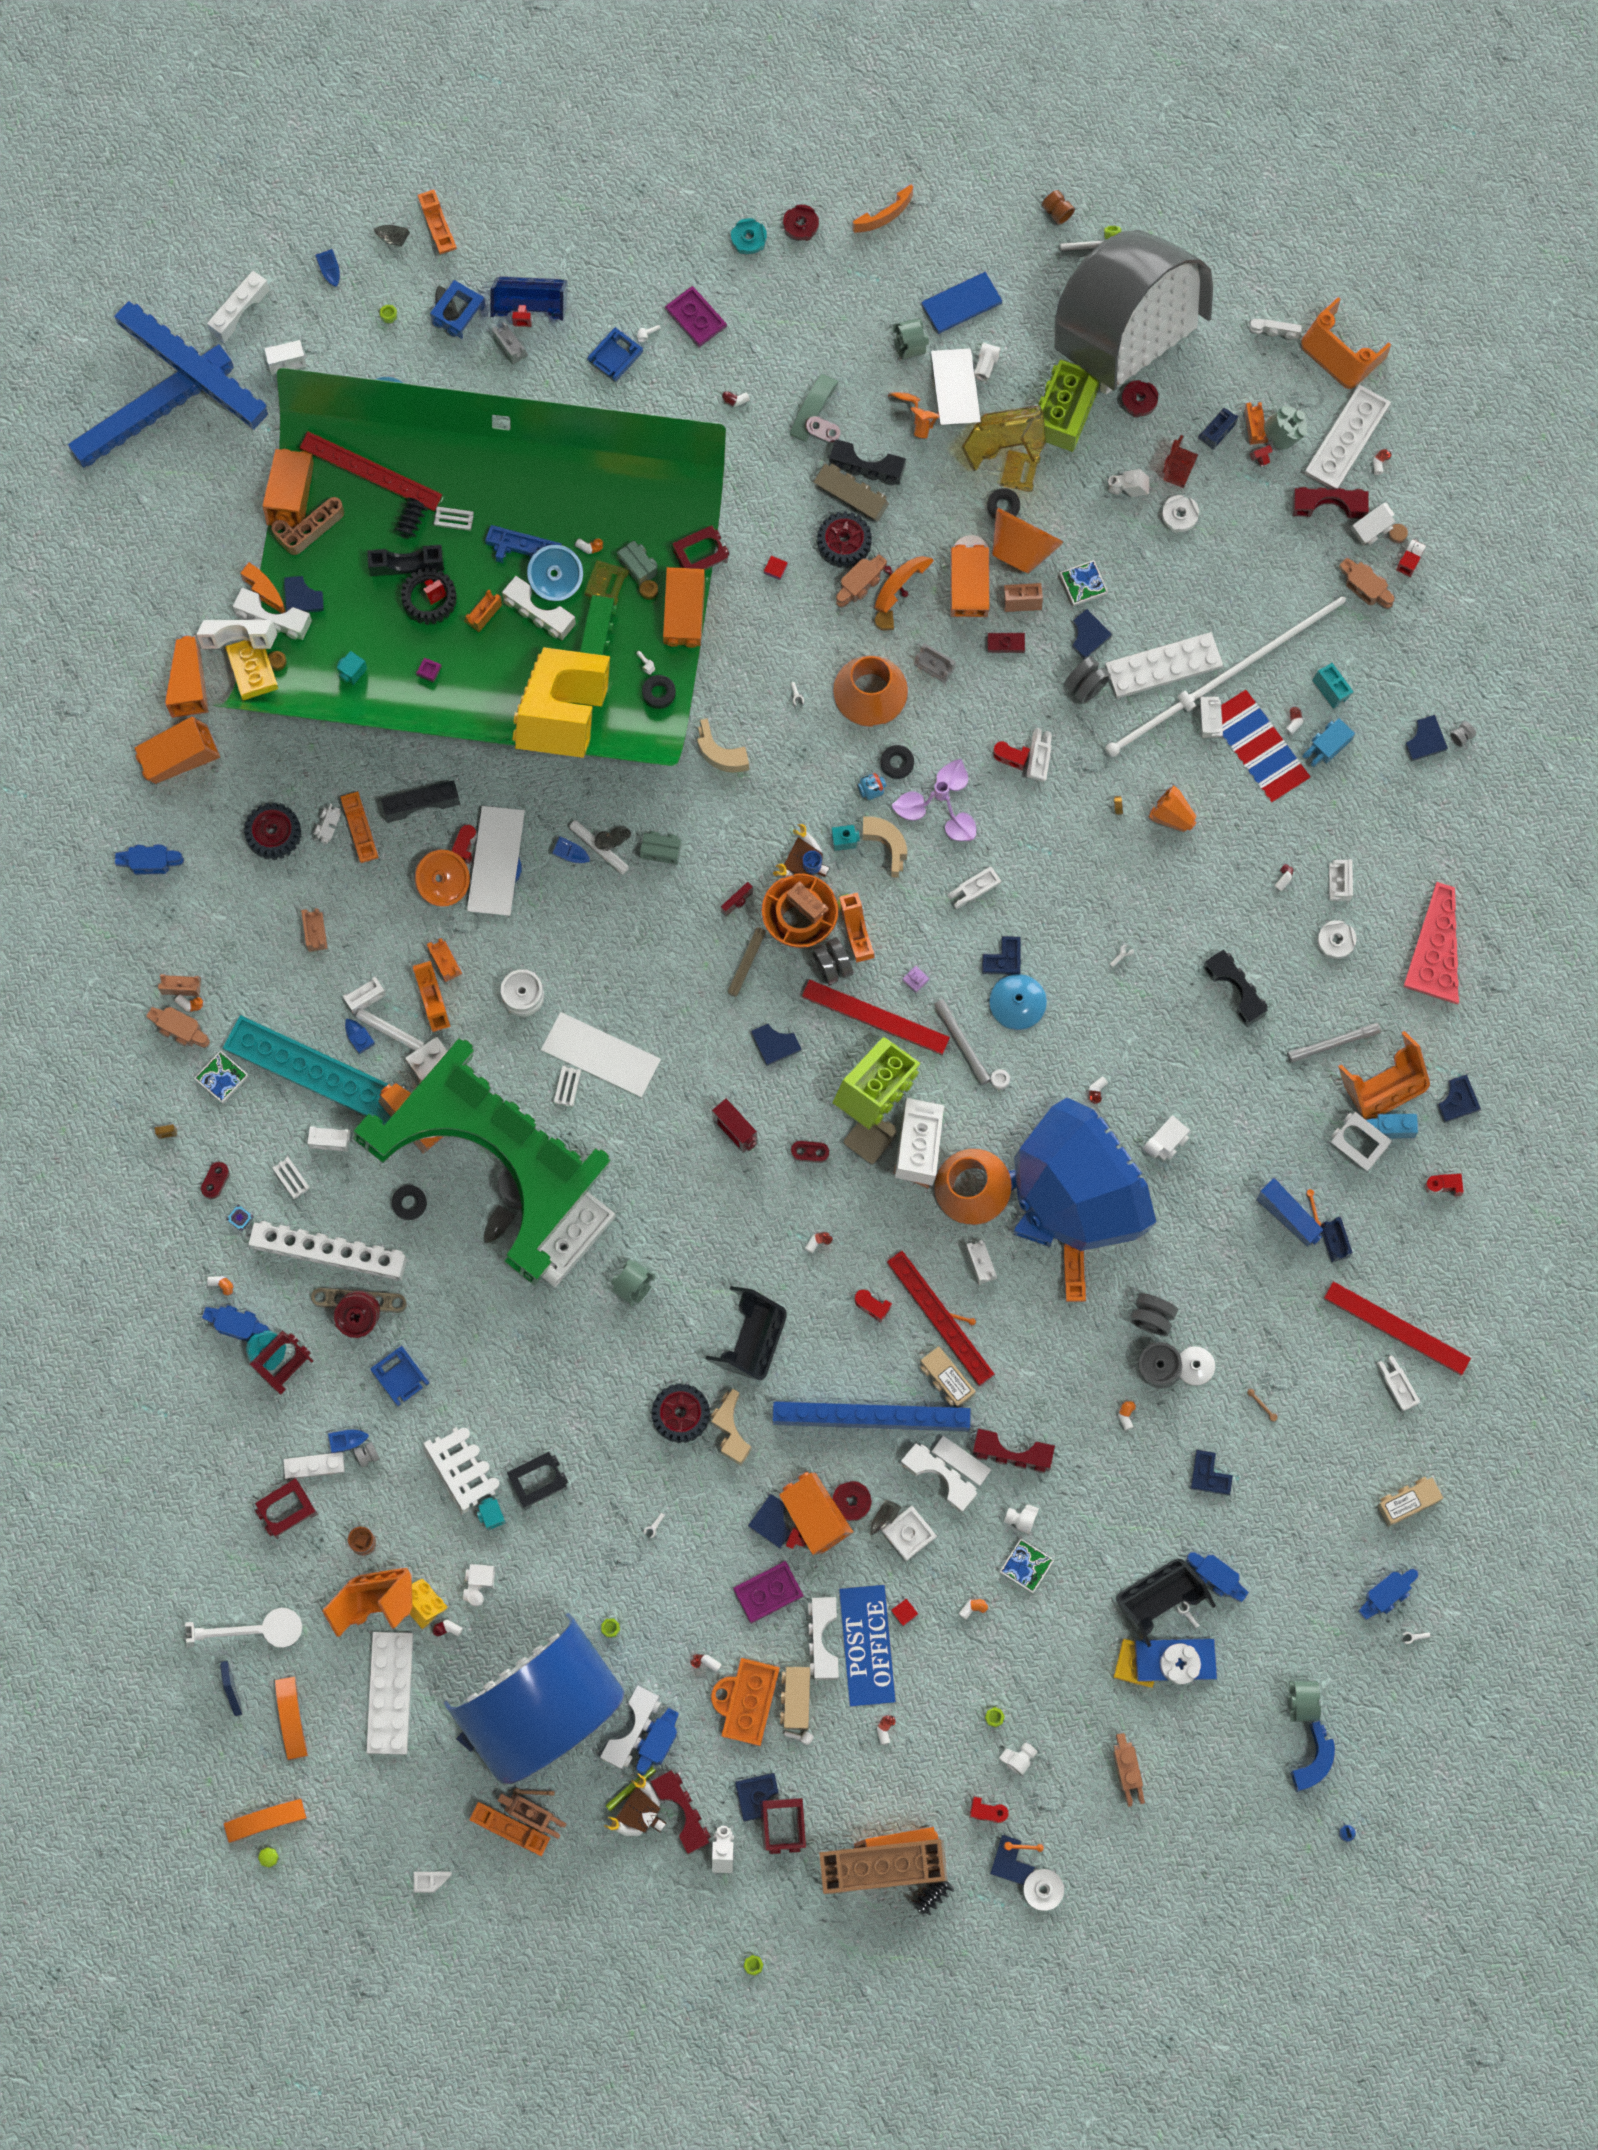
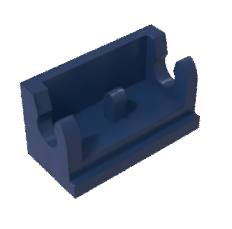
M1223 408L1206 429L1200 433L1198 439L1214 450L1235 427L1238 416Z
M1341 1216L1333 1221L1323 1222L1321 1225L1323 1229L1322 1235L1331 1263L1350 1258L1353 1252Z

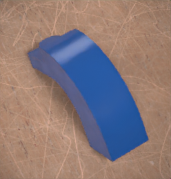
M1320 1721L1309 1725L1316 1746V1755L1313 1762L1305 1768L1290 1772L1296 1792L1306 1790L1319 1783L1332 1767L1335 1756L1334 1740H1325L1327 1732L1325 1726L1320 1724Z

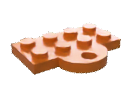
M741 1658L737 1676L725 1677L715 1684L711 1694L712 1704L719 1714L726 1717L722 1737L761 1747L780 1667ZM724 1689L727 1691L728 1695L725 1700H718L716 1698L718 1690Z

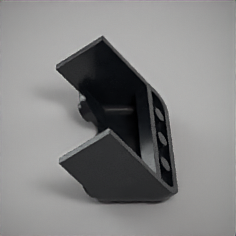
M730 1286L729 1290L741 1296L739 1311L742 1315L746 1316L734 1352L726 1350L720 1358L706 1355L705 1359L724 1370L751 1379L763 1380L767 1376L787 1318L786 1309L753 1289Z
M1183 1559L1170 1561L1116 1596V1601L1135 1633L1148 1648L1152 1646L1147 1637L1154 1628L1152 1620L1182 1601L1190 1605H1197L1204 1599L1212 1608L1216 1607L1205 1582Z

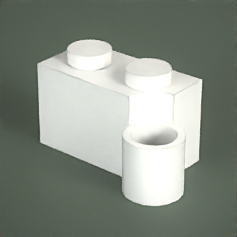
M1384 503L1352 525L1350 529L1363 546L1367 543L1370 546L1378 540L1377 536L1383 532L1385 535L1393 529L1392 525L1396 521L1392 516L1395 514L1388 504Z
M1172 1115L1142 1149L1154 1159L1157 1157L1162 1162L1166 1159L1171 1160L1177 1153L1175 1149L1179 1144L1183 1146L1190 1138L1188 1137L1190 1130Z

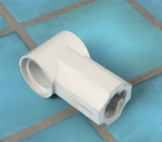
M986 343L982 344L979 361L974 372V376L978 380L989 381L994 364L997 363L1000 355V347Z

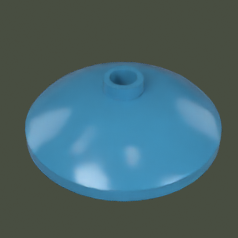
M549 545L539 549L532 556L527 568V577L531 588L537 595L546 600L560 601L569 598L578 590L583 579V568L580 559L572 550L561 545ZM552 570L557 571L556 577L551 576Z
M1013 974L1002 978L996 983L990 994L989 1005L992 1015L1002 1026L1013 1030H1024L1034 1026L1041 1020L1046 1010L1047 999L1044 989L1035 979L1027 975ZM1016 996H1021V997H1022V1000H1021V1001H1017V1000L1015 999V997H1016Z

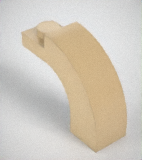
M708 718L700 720L701 726L698 727L700 738L697 739V744L703 758L710 765L721 771L734 773L750 770L746 748L724 749L718 746L712 738Z
M863 816L862 840L878 841L888 847L892 856L891 877L899 878V871L903 872V860H907V845L903 835L893 824L884 819Z

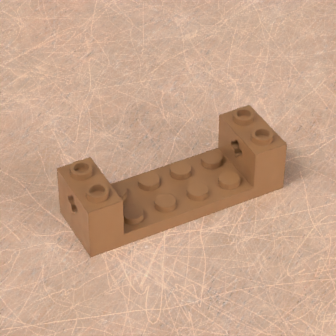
M942 1839L819 1852L823 1894L948 1881L944 1841Z

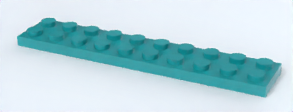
M242 1015L239 1016L223 1046V1050L364 1116H367L368 1113L372 1116L376 1115L383 1121V1125L391 1118L378 1102L381 1090L388 1083Z

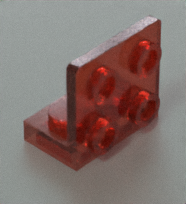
M1180 435L1178 440H1174L1171 453L1165 460L1162 472L1165 474L1164 481L1181 488L1185 487L1198 458V454L1181 448L1183 435Z

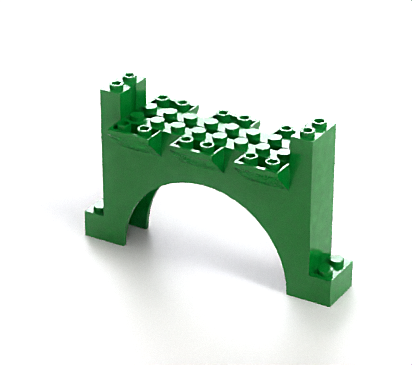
M458 1038L385 1125L382 1124L383 1121L378 1116H372L368 1113L354 1130L353 1140L382 1163L396 1151L412 1142L439 1136L465 1139L484 1147L494 1154L504 1164L514 1179L520 1195L522 1211L518 1237L506 1254L508 1257L504 1262L535 1286L548 1271L552 1263L551 1257L543 1250L540 1252V1248L605 1172L611 1160L605 1151L595 1148L582 1163L581 1157L575 1151L570 1152L565 1148L566 1145L560 1139L556 1138L555 1140L553 1137L548 1139L549 1136L542 1130L537 1131L533 1117L520 1112L519 1106L512 1101L509 1103L505 1100L503 1103L504 1100L499 1095L490 1093L491 1087H489L490 1084L483 1077L478 1078L473 1074L474 1070L468 1066V1063L473 1058V1045L465 1039L462 1041Z

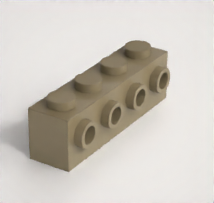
M824 464L814 480V484L878 523L889 505L886 500L887 497L878 491L876 494L870 491L871 487L863 482L861 485L855 482L856 478L849 473H846V475L840 473L841 469L834 464L830 466Z

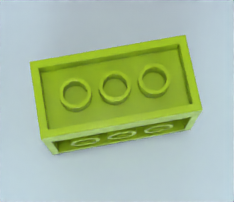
M1060 359L1058 365L1053 366L1051 380H1048L1046 383L1045 394L1040 398L1039 408L1033 415V423L1030 430L1033 431L1032 438L1074 452L1098 393L1100 381L1078 365Z
M883 1036L843 1079L832 1103L870 1130L874 1124L878 1125L881 1122L884 1113L888 1114L891 1111L894 1102L898 1103L904 1095L903 1092H908L914 1084L911 1081H914L918 1076V1068L921 1063Z

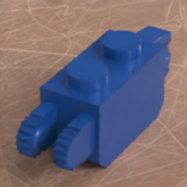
M161 844L153 845V847L135 845L134 847H129V851L115 853L116 866L128 867L135 875L166 874L169 871V866H181L184 863L181 852L169 851L167 847Z
M228 1305L226 1308L220 1306L219 1309L206 1307L202 1316L204 1320L214 1324L218 1333L246 1342L255 1334L271 1331L268 1326L259 1323L260 1321L255 1317L256 1314L245 1311L243 1314L237 1312V1308Z
M1193 1551L1187 1555V1563L1196 1570V1574L1205 1584L1213 1588L1212 1591L1219 1597L1229 1596L1240 1603L1246 1598L1249 1592L1238 1582L1240 1580L1239 1574L1216 1556L1207 1555L1204 1558Z
M1414 1568L1408 1570L1403 1575L1399 1572H1392L1366 1594L1367 1602L1358 1610L1360 1615L1367 1620L1376 1614L1379 1615L1382 1612L1387 1614L1395 1608L1394 1602L1398 1599L1402 1602L1410 1595L1408 1593L1412 1589L1410 1584L1418 1578L1419 1572Z
M668 1708L660 1719L657 1718L656 1722L652 1721L646 1731L649 1733L646 1740L642 1739L637 1747L639 1751L638 1757L640 1758L636 1766L637 1774L639 1773L644 1776L649 1771L651 1765L658 1766L662 1764L677 1737V1731L674 1726L679 1715L678 1712Z

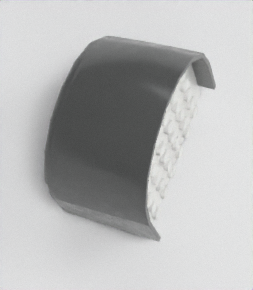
M1133 230L1122 231L1103 241L1086 256L1069 278L1058 301L1055 316L1054 348L1101 382L1102 393L1106 395L1112 390H1117V386L1123 384L1125 380L1135 375L1144 366L1149 365L1152 360L1161 356L1167 349L1173 347L1178 341L1187 337L1190 332L1196 329L1198 314L1207 321L1211 320L1213 301L1211 269L1201 259L1186 250L1147 232Z

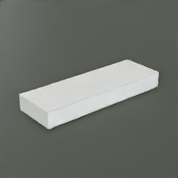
M942 1436L932 1450L934 1455L978 1486H981L991 1472L990 1468L944 1436Z

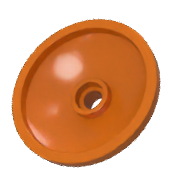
M432 851L426 854L416 867V888L421 897L432 905L441 907L453 905L463 898L469 887L470 875L468 867L464 860L452 851ZM437 875L440 876V881H439V882L436 881V876H437Z

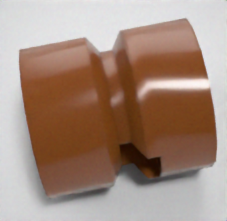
M1059 190L1051 192L1041 204V207L1048 214H1051V218L1058 225L1065 223L1075 212V207L1069 201H1065L1064 195Z
M356 1527L349 1533L348 1544L356 1554L366 1556L371 1554L376 1548V1538L368 1528Z

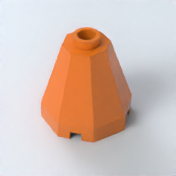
M1174 785L1168 788L1160 797L1156 808L1153 807L1148 816L1153 822L1185 832L1187 829L1191 831L1197 823L1195 821L1196 815L1181 791Z

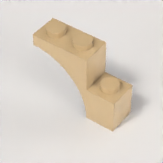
M732 1389L730 1393L728 1391L725 1393L721 1400L723 1402L720 1409L716 1408L710 1418L713 1419L711 1421L713 1426L730 1436L729 1438L725 1437L720 1445L722 1448L721 1454L741 1466L752 1449L741 1438L735 1427L734 1409L740 1394Z

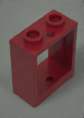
M727 1098L712 1110L713 1121L742 1153L746 1150L751 1151L757 1145V1131Z
M803 1798L760 1801L763 1850L769 1851V1854H781L782 1849H789V1853L801 1852V1848H806ZM796 1807L798 1842L770 1844L767 1809Z

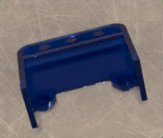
M496 277L490 288V317L494 318L496 313L498 316H508V313L518 311L519 305H526L527 311L548 312L551 318L563 321L566 315L568 281L550 278Z

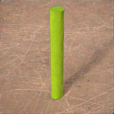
M651 1766L643 1777L648 1780L656 1773V1770ZM640 1776L634 1780L636 1783L640 1781ZM630 1783L605 1806L611 1811L628 1797L636 1786Z

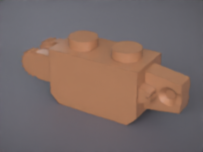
M880 554L871 561L861 559L841 579V590L836 597L837 605L842 608L851 601L855 603L858 599L862 600L868 593L867 590L875 587L880 582V573L887 565L886 559Z
M1349 558L1344 559L1339 565V569L1347 577L1346 586L1368 605H1374L1377 602L1383 608L1390 609L1395 598L1387 590L1389 585L1386 580L1381 576L1378 577L1370 566L1364 565L1362 562L1357 564Z
M151 1007L146 1016L147 1019L156 1024L161 1035L167 1038L169 1036L174 1037L175 1041L182 1046L187 1044L192 1047L193 1044L206 1048L210 1044L207 1035L201 1032L197 1020L172 1007L165 1008L164 1011Z
M1125 1733L1116 1734L1118 1745L1113 1746V1756L1120 1787L1125 1794L1127 1806H1132L1133 1800L1130 1790L1134 1789L1137 1790L1138 1801L1140 1804H1144L1143 1782L1135 1748L1131 1742L1127 1743Z
M501 1794L498 1802L506 1806L504 1811L508 1812L509 1815L542 1833L546 1832L557 1839L560 1838L561 1835L549 1829L548 1826L552 1821L556 1825L565 1828L566 1823L555 1818L552 1813L518 1795L513 1794L509 1798Z

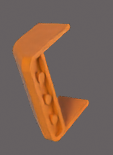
M1338 297L1318 315L1303 336L1301 348L1344 388L1353 389L1387 358L1391 344L1388 342L1377 354L1370 348H1362L1355 354L1330 331L1335 324L1334 315L1337 313L1341 301Z
M1405 1031L1401 1032L1405 1047L1395 1054V1066L1363 1082L1360 1076L1352 1075L1342 1064L1338 1066L1344 1087L1365 1120L1376 1119L1378 1114H1385L1423 1094L1430 1086L1420 1045Z
M399 1568L358 1575L352 1578L322 1610L335 1635L340 1637L350 1625H360L367 1620L370 1613L383 1612L391 1628H396L411 1613L412 1575L408 1568Z

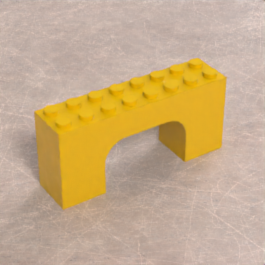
M543 648L542 653L538 654L534 670L531 671V677L528 679L524 695L521 697V704H518L517 712L514 715V724H517L516 730L514 729L513 741H516L515 749L584 758L590 742L592 706L571 703L594 706L603 705L608 691L610 656Z

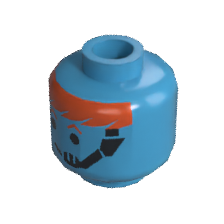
M877 773L860 778V783L857 784L861 797H865L867 800L882 796L884 788L887 787L883 776L879 777Z

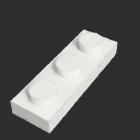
M343 1452L284 1459L285 1479L345 1473Z

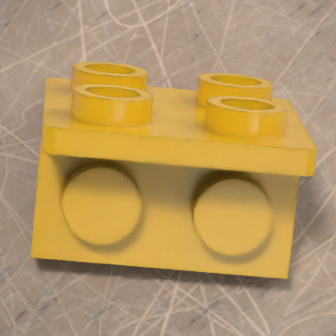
M420 1579L412 1584V1609L409 1615L423 1630L437 1615L444 1612L448 1607L424 1579Z

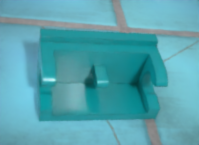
M1333 663L1319 669L1312 679L1333 709L1338 707L1342 701L1346 702L1354 692Z

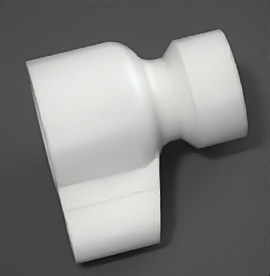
M1027 1504L1021 1513H1017L1016 1510L1009 1508L1004 1523L1014 1524L1017 1530L1030 1534L1039 1508Z
M1025 1742L1021 1747V1752L1017 1753L1010 1749H1005L999 1760L1015 1773L1023 1776L1030 1767L1029 1760L1034 1758L1038 1752L1034 1747Z

